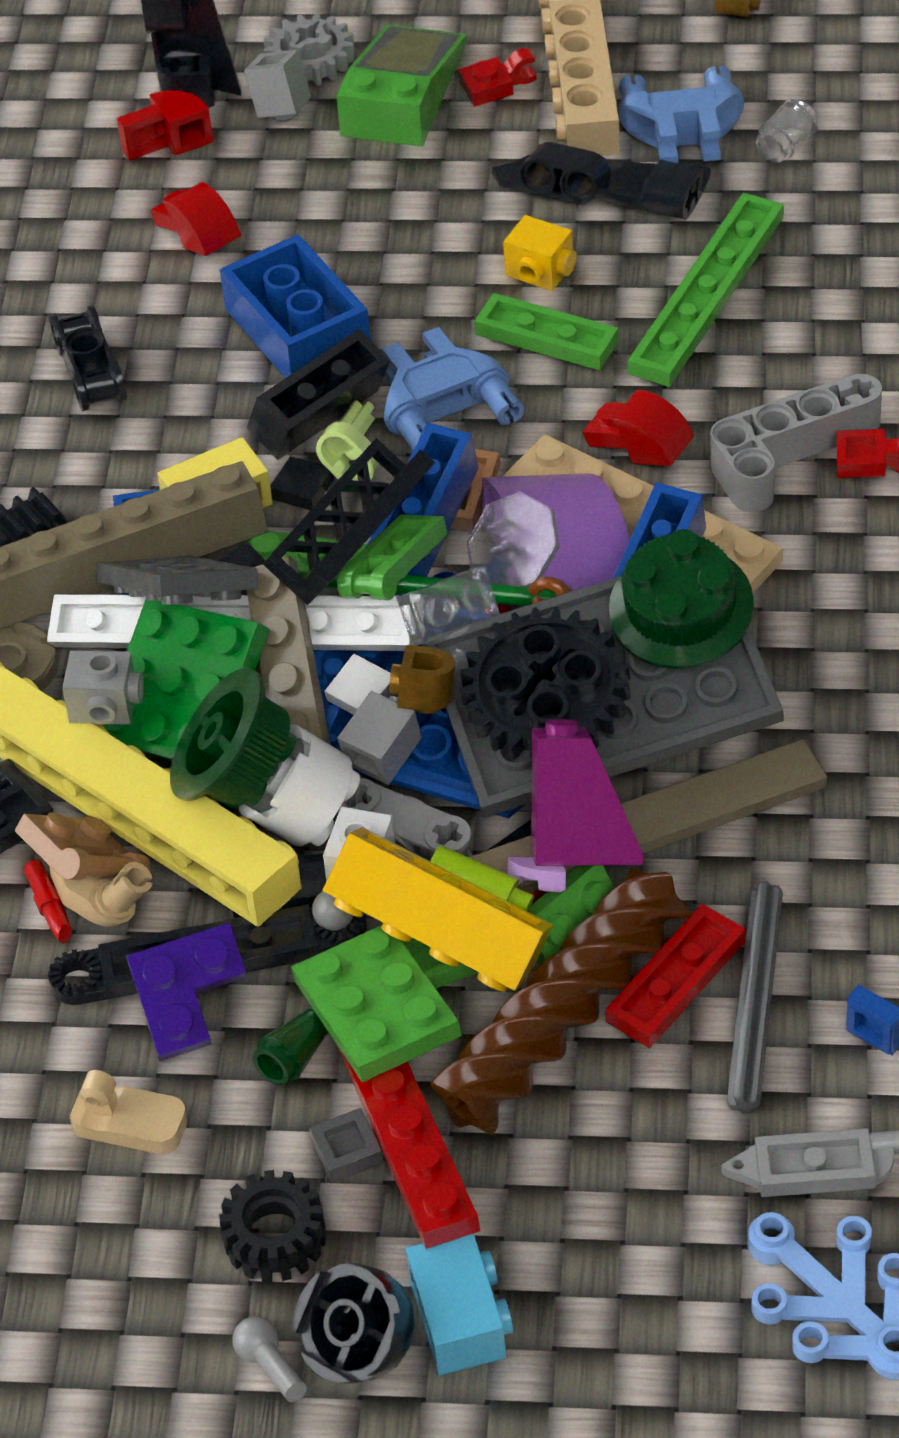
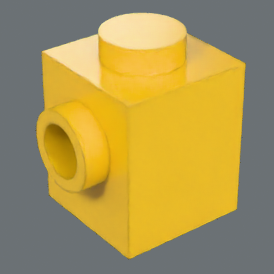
M524 215L503 241L505 276L553 291L563 277L569 276L575 267L577 253L573 250V234L570 229Z

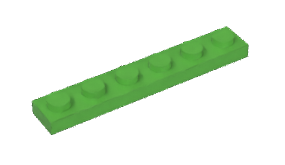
M742 193L628 359L629 375L668 387L672 385L783 220L784 204Z

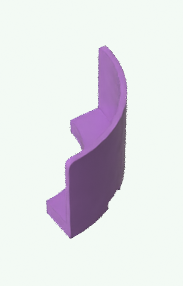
M591 473L482 477V526L490 531L500 553L510 552L514 568H509L506 572L508 585L529 587L533 581L539 578L553 577L562 580L565 584L571 586L572 591L613 578L630 541V537L616 498L599 476ZM511 606V610L521 608V606Z

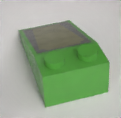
M386 24L348 68L338 90L336 98L340 136L423 147L467 43V34Z

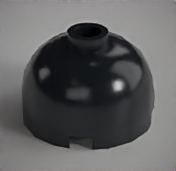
M344 1263L334 1266L327 1272L320 1271L309 1280L298 1299L294 1316L295 1333L302 1334V1343L306 1351L300 1352L305 1363L321 1378L339 1384H353L382 1378L398 1367L411 1346L415 1330L413 1306L403 1286L388 1272L360 1263Z

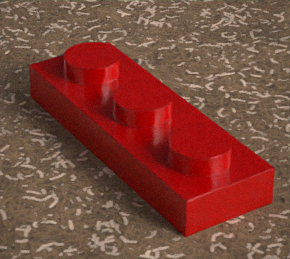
M701 904L605 1009L606 1023L650 1049L745 943L746 928L708 906Z

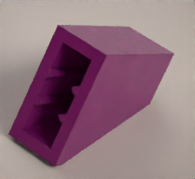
M565 719L546 721V728H532L531 855L535 865H643V852L587 729L578 728L577 721Z

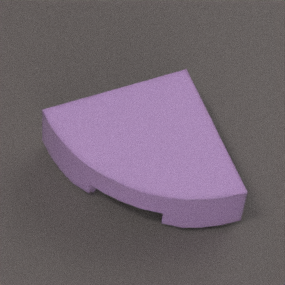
M508 857L507 874L518 878L519 885L523 881H538L539 890L551 892L565 891L566 871L564 865L536 866L533 857Z

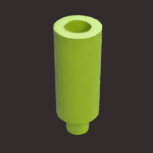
M439 845L434 852L430 862L527 912L529 911L534 895L518 888V878L442 845Z

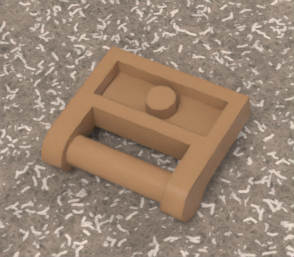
M53 812L48 815L23 814L15 829V832L64 879L82 880L87 875L116 877L120 870L130 862L143 864L149 871L151 868L146 855L128 852L110 835L112 832L111 828L105 822L93 816L87 815L82 819L65 817Z

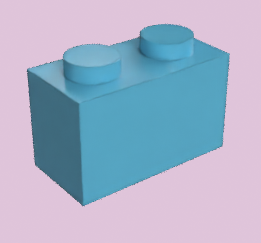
M474 1234L425 1249L423 1243L406 1247L409 1279L438 1376L505 1359L504 1335L513 1333V1325L505 1298L495 1300L491 1286L498 1284L490 1251H479Z

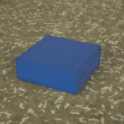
M858 984L848 996L846 1030L886 1054L893 1056L899 1048V1007Z

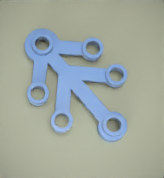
M768 1212L753 1220L748 1231V1249L751 1256L764 1265L785 1264L819 1296L787 1295L785 1290L779 1285L765 1283L758 1286L752 1294L753 1316L763 1324H776L782 1320L807 1321L799 1324L793 1332L792 1349L795 1356L803 1362L816 1363L822 1359L865 1360L869 1362L880 1376L890 1380H899V1351H891L885 1346L892 1343L899 1344V1278H892L886 1274V1271L890 1269L899 1270V1253L885 1255L878 1264L877 1281L879 1286L885 1290L884 1317L882 1321L865 1305V1253L871 1246L872 1228L867 1220L859 1216H848L842 1219L837 1226L836 1244L842 1252V1283L795 1241L794 1227L784 1216L775 1212ZM776 1231L781 1234L776 1237H768L763 1232ZM849 1232H858L863 1238L853 1241L847 1239L844 1235ZM765 1299H772L777 1301L779 1305L768 1309L761 1306L760 1302ZM817 1322L848 1323L860 1335H828L825 1327ZM812 1337L819 1340L820 1344L816 1347H806L801 1343V1340Z

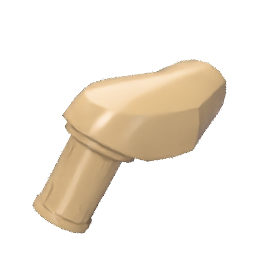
M138 862L127 863L114 879L104 876L87 875L82 880H69L59 876L50 867V876L63 905L83 918L103 927H114L128 922L135 915V902L152 887V883L148 882L152 879V874L143 864Z

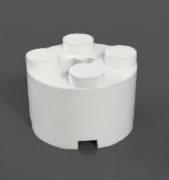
M291 724L289 732L296 736V744L292 753L284 762L278 763L275 771L267 781V787L261 800L252 807L242 804L239 806V811L246 818L292 845L303 846L310 842L315 846H320L329 838L334 827L333 818L343 801L350 799L356 792L360 783V774L352 770V761L348 755L300 726Z

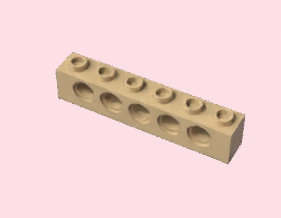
M539 0L543 34H546V60H554L548 61L550 87L558 86V88H552L554 114H562L555 116L557 141H566L567 146L594 151L602 156L620 154L619 118L601 1Z

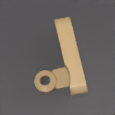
M91 1070L87 1073L70 1113L73 1132L78 1137L156 1154L173 1152L179 1146L188 1122L184 1103L179 1098L127 1086H116L115 1079L107 1072L100 1070Z

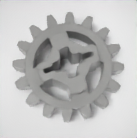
M317 13L309 20H306L302 14L297 16V22H290L284 19L282 20V29L272 27L270 29L271 37L264 38V53L298 49L307 81L313 80L317 86L322 85V78L325 77L333 81L337 80V71L347 72L349 63L355 61L353 32H348L346 23L336 25V19L333 16L325 21L320 19V15Z

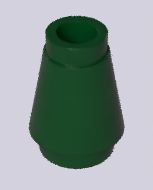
M307 1009L258 1041L257 1050L253 1054L254 1065L267 1081L275 1085H284L288 1081H296L329 1032L315 1011Z

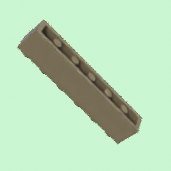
M243 461L219 467L215 471L184 482L174 483L159 491L139 498L129 499L117 506L94 514L84 515L75 521L34 533L30 537L0 547V629L51 611L54 595H95L114 588L112 585L97 582V562L178 556L200 557L267 533L268 529L259 490Z

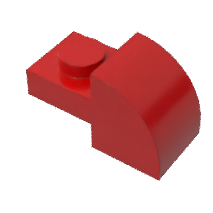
M169 90L149 94L151 106L117 117L122 152L129 161L169 147L174 156L214 142L208 106L199 97L188 92Z
M200 182L188 190H177L164 197L162 204L150 210L156 226L177 232L184 249L204 256L241 237L236 220L225 201L211 186L204 182Z
M636 390L626 404L620 402L605 403L582 431L589 447L627 449L633 464L671 466L694 437L688 422L677 408L664 398L644 390Z

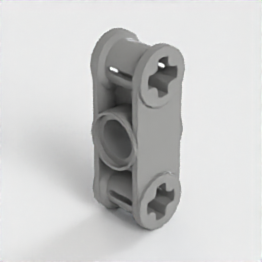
M360 777V783L356 792L350 799L343 801L341 807L392 815L395 844L428 861L431 860L439 845L467 857L473 856L468 849L472 839L471 827L467 821L459 816L450 815L426 805L417 798L404 796L387 789L369 779Z

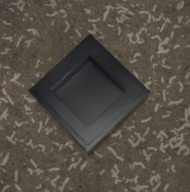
M290 456L270 485L272 499L311 510L334 481V475L324 465Z

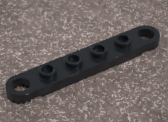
M306 904L277 910L259 927L244 917H238L98 944V948L82 949L77 952V949H73L72 953L67 954V951L63 952L62 957L59 958L57 956L54 959V964L51 963L49 966L50 971H48L49 982L53 995L62 1003L69 1005H81L138 994L127 962V955L229 922L246 973L298 963L367 932L366 915L364 914L363 917L353 916L351 922L354 924V927L350 928V932L348 930L345 931V935L339 932V936H336V932L330 934L329 929L326 930L316 923L312 914V907ZM82 970L90 973L89 978L85 979L86 983L82 981L80 986L74 983L73 987H71L70 983L65 985L63 981L64 977L73 971Z

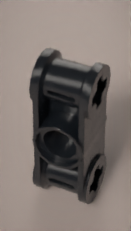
M94 305L87 306L85 312L63 318H58L57 315L49 316L57 351L63 357L81 411L89 410L91 404L117 398L119 401L127 400L125 384L119 365L113 359Z

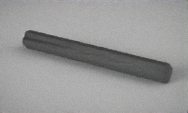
M768 881L759 882L757 888L751 891L727 1094L729 1108L741 1111L743 1114L752 1113L754 1108L760 1105L782 909L783 891L780 886L770 885Z

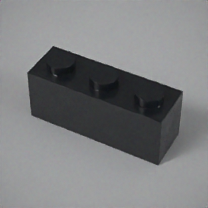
M358 329L258 396L247 429L279 460L342 417L355 400L362 403L378 392L390 360Z

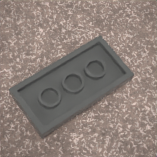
M193 556L96 563L97 582L114 586V593H129L130 597H146L148 601L162 600V604L193 603V595L195 597H211V600L215 601L241 599V590L258 589L257 568Z

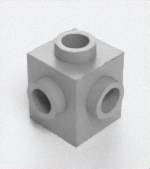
M70 650L62 687L69 723L101 725L131 723L134 704L142 703L144 693L142 673H135L131 652Z

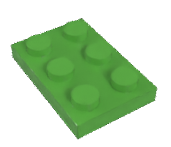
M382 925L291 966L295 983L362 1083L462 1036L458 1019L403 942L381 929Z

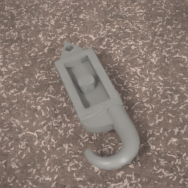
M868 1128L755 1137V1144L722 1164V1175L759 1189L761 1197L875 1189V1185L884 1183L891 1174L894 1153H899V1130L869 1133Z

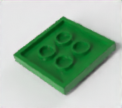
M145 599L127 652L132 654L135 673H142L144 693L142 703L134 704L130 724H104L102 726L111 736L127 746L133 745L137 747L144 755L172 762L179 740L189 720L208 693L223 678L238 669L250 668L254 671L256 670L270 629L250 620L177 604H162V601H148Z

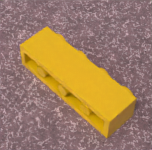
M364 827L348 834L322 890L335 897L333 903L342 911L357 917H363L364 913L383 922L381 929L390 936L406 942H410L414 938L431 947L429 954L435 959L454 967H458L462 963L478 971L477 979L483 984L502 992H506L508 988L516 991L526 983L553 927V924Z

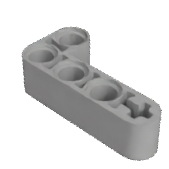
M853 374L717 421L711 427L710 468L732 503L738 509L745 512L765 510L774 500L775 468L837 447V431L879 429L882 403V385L880 381L868 374Z

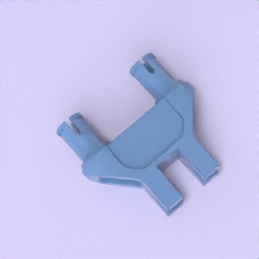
M715 66L706 70L704 82L707 87L647 93L645 79L641 75L634 74L635 84L631 83L630 75L623 77L619 82L622 100L618 105V115L621 124L628 133L641 142L657 148L659 160L678 163L676 146L699 144L703 162L721 160L718 140L727 134L738 121L743 110L744 99L741 90L732 84L730 70L725 66H719L720 76L717 75Z
M439 327L422 333L423 341L430 351L425 352L424 359L418 362H414L399 342L382 348V353L390 360V366H388L384 376L391 385L385 404L384 423L391 433L403 436L412 452L427 422H433L476 404L486 403L501 425L510 424V419L505 412H507L513 422L518 421L524 414V404L509 388V375L504 367L488 355L455 347Z

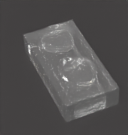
M484 566L469 569L396 597L411 644L415 646L428 643L471 626L472 623L500 614Z

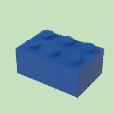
M299 234L220 269L225 310L285 378L358 329L371 341L368 309Z

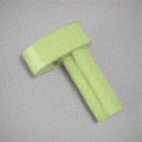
M355 400L340 422L329 425L317 441L316 452L318 458L337 479L350 467L349 461L356 460L371 444L364 436L375 419L371 414L375 407L369 401L362 405L358 400ZM373 457L367 462L370 480L380 465ZM357 475L352 480L358 481Z

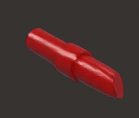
M37 859L31 860L25 864L23 871L34 893V902L39 913L45 917L56 939L64 944L70 939L72 933L70 922L63 908L64 905L49 878L43 862Z

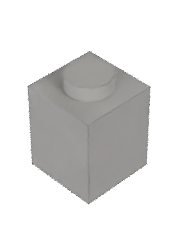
M298 49L259 54L244 70L257 118L274 116V119L277 121L291 119L299 114V110L311 98Z
M371 690L337 739L341 752L350 757L352 768L389 785L422 737L413 709L397 708L398 697L390 696L386 698Z

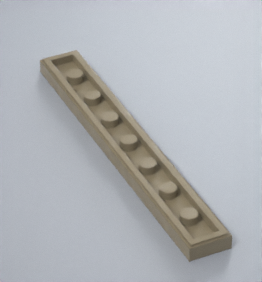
M804 739L623 802L621 805L642 852L646 853L824 789L828 777ZM531 835L473 855L470 858L507 874L508 857H532ZM564 865L566 875L578 865ZM523 881V883L518 885L519 889L528 893L536 890L540 891L538 881Z

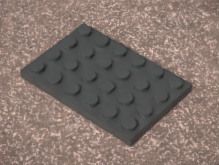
M619 576L422 639L424 647L444 650L452 655L455 660L452 702L445 709L484 818L532 803V762L530 752L527 750H523L516 760H512L508 744L496 752L493 751L489 736L479 739L476 734L475 724L468 723L465 706L462 704L460 688L463 687L460 671L468 668L467 652H480L477 641L479 635L491 639L495 638L493 623L497 622L508 629L512 627V613L516 612L525 622L530 620L533 607L538 608L542 618H549L554 606H557L560 610L561 619L567 620L575 610L580 611L582 626L596 618L599 622L600 634L610 630L613 632L609 617V600ZM748 629L739 644L726 655L711 663L693 668L670 669L651 665L636 658L624 648L625 663L629 664L631 681H629L631 698L624 701L625 717H612L615 729L613 734L604 733L600 730L597 731L599 747L596 750L608 776L612 777L783 722V708L750 629ZM614 634L615 646H622ZM541 651V652L535 653L534 655H535V656H542V655H545V654H547V653H549V652H548V651ZM579 677L574 681H585L590 679V677ZM509 687L500 692H511L517 688ZM549 713L543 715L541 718L550 719L556 717L558 714Z

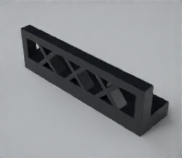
M376 438L263 562V565L306 605H309L334 579L435 462L420 449L405 465ZM372 457L394 477L389 483L370 482L367 462ZM357 475L358 481L352 480ZM341 491L360 493L363 513L344 511ZM373 494H379V495L373 500ZM331 504V510H325ZM314 521L333 522L337 542H317ZM346 523L352 524V525L348 528V530H347V527H346ZM304 534L305 541H298V539ZM287 552L307 553L309 574L305 578L300 576L282 559ZM319 554H325V556L320 560Z

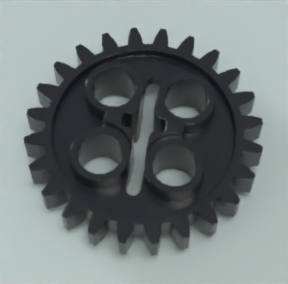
M554 606L549 618H542L538 608L533 607L530 620L524 622L514 612L511 614L512 627L507 629L495 622L492 624L495 635L494 639L481 635L477 637L480 652L469 651L466 654L468 668L460 671L463 685L460 688L462 704L465 706L468 723L475 724L476 734L479 739L489 736L493 751L496 752L508 744L512 760H516L523 750H527L530 752L532 762V728H546V721L557 719L577 721L578 728L587 729L597 748L599 747L597 731L600 730L604 733L613 734L615 729L612 717H625L624 701L631 698L629 664L625 663L623 646H615L614 633L610 630L600 634L598 619L594 618L582 626L580 611L575 610L567 620L561 619L560 610L557 606ZM541 651H548V652H549V653H547V654H545V655H542V656H535V655H534L535 653L541 652ZM579 677H590V679L585 681H574ZM509 687L517 688L511 692H500ZM549 713L558 714L556 717L550 719L541 718L543 715Z

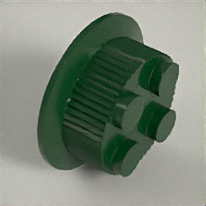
M686 529L677 530L671 535H661L659 538H654V540L644 543L643 547H639V550L635 551L634 555H631V559L625 565L623 573L619 576L612 589L609 600L610 623L621 645L633 656L646 663L670 669L698 667L723 657L743 639L750 627L754 614L752 587L742 569L728 558L724 550L715 545V542H710V539L700 537Z
M242 668L230 673L208 693L192 715L179 740L171 765L170 786L173 794L179 799L193 801L207 794L228 807L234 808L242 804L252 807L263 797L267 781L275 771L278 763L284 762L292 753L296 744V736L289 732L291 729L290 715L283 707L264 697L263 680L259 673L250 668Z

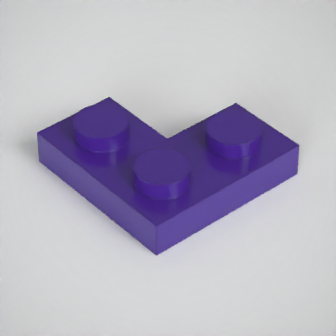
M230 922L126 956L159 1061L212 1045L196 994L247 978Z

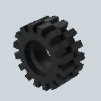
M274 1170L264 1171V1181L257 1182L255 1175L251 1174L245 1177L247 1186L245 1190L237 1183L230 1189L232 1200L224 1197L221 1204L223 1214H219L226 1254L230 1256L231 1264L236 1269L242 1266L244 1275L251 1279L254 1278L259 1270L262 1282L272 1283L273 1273L281 1272L283 1282L292 1279L291 1268L296 1267L302 1275L309 1270L308 1258L317 1262L321 1256L320 1246H325L326 1228L320 1197L316 1189L310 1191V1185L307 1180L301 1177L295 1184L293 1173L283 1171L281 1180H275ZM271 1214L287 1215L295 1221L294 1227L288 1233L276 1238L258 1237L251 1231L252 1225L257 1220Z

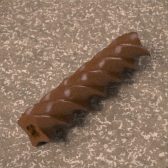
M631 868L624 882L610 890L598 903L592 916L576 926L566 937L559 952L546 959L532 974L526 987L515 993L504 1003L497 1012L492 1024L475 1034L465 1045L458 1060L443 1069L433 1079L430 1086L446 1103L454 1125L459 1128L472 1125L492 1135L497 1130L499 1124L500 1102L527 1097L532 1092L534 1065L542 1062H555L565 1056L567 1029L572 1026L593 1024L597 1021L600 1013L599 997L601 991L625 988L632 980L633 956L656 953L664 945L665 921L688 918L692 915L691 911L675 893L673 878L669 873L656 872L647 874L636 868Z

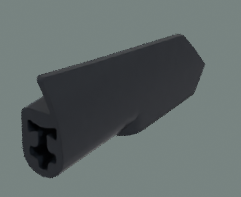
M141 0L145 29L147 33H151L160 91L175 90L191 93L203 100L208 108L215 105L216 90L241 96L242 89L214 0Z
M544 142L532 154L511 163L492 167V174L499 186L575 204H586L591 202L592 199L686 220L695 209L711 176V169L706 166H689L662 159L657 164L606 160L601 154L594 151L554 142Z

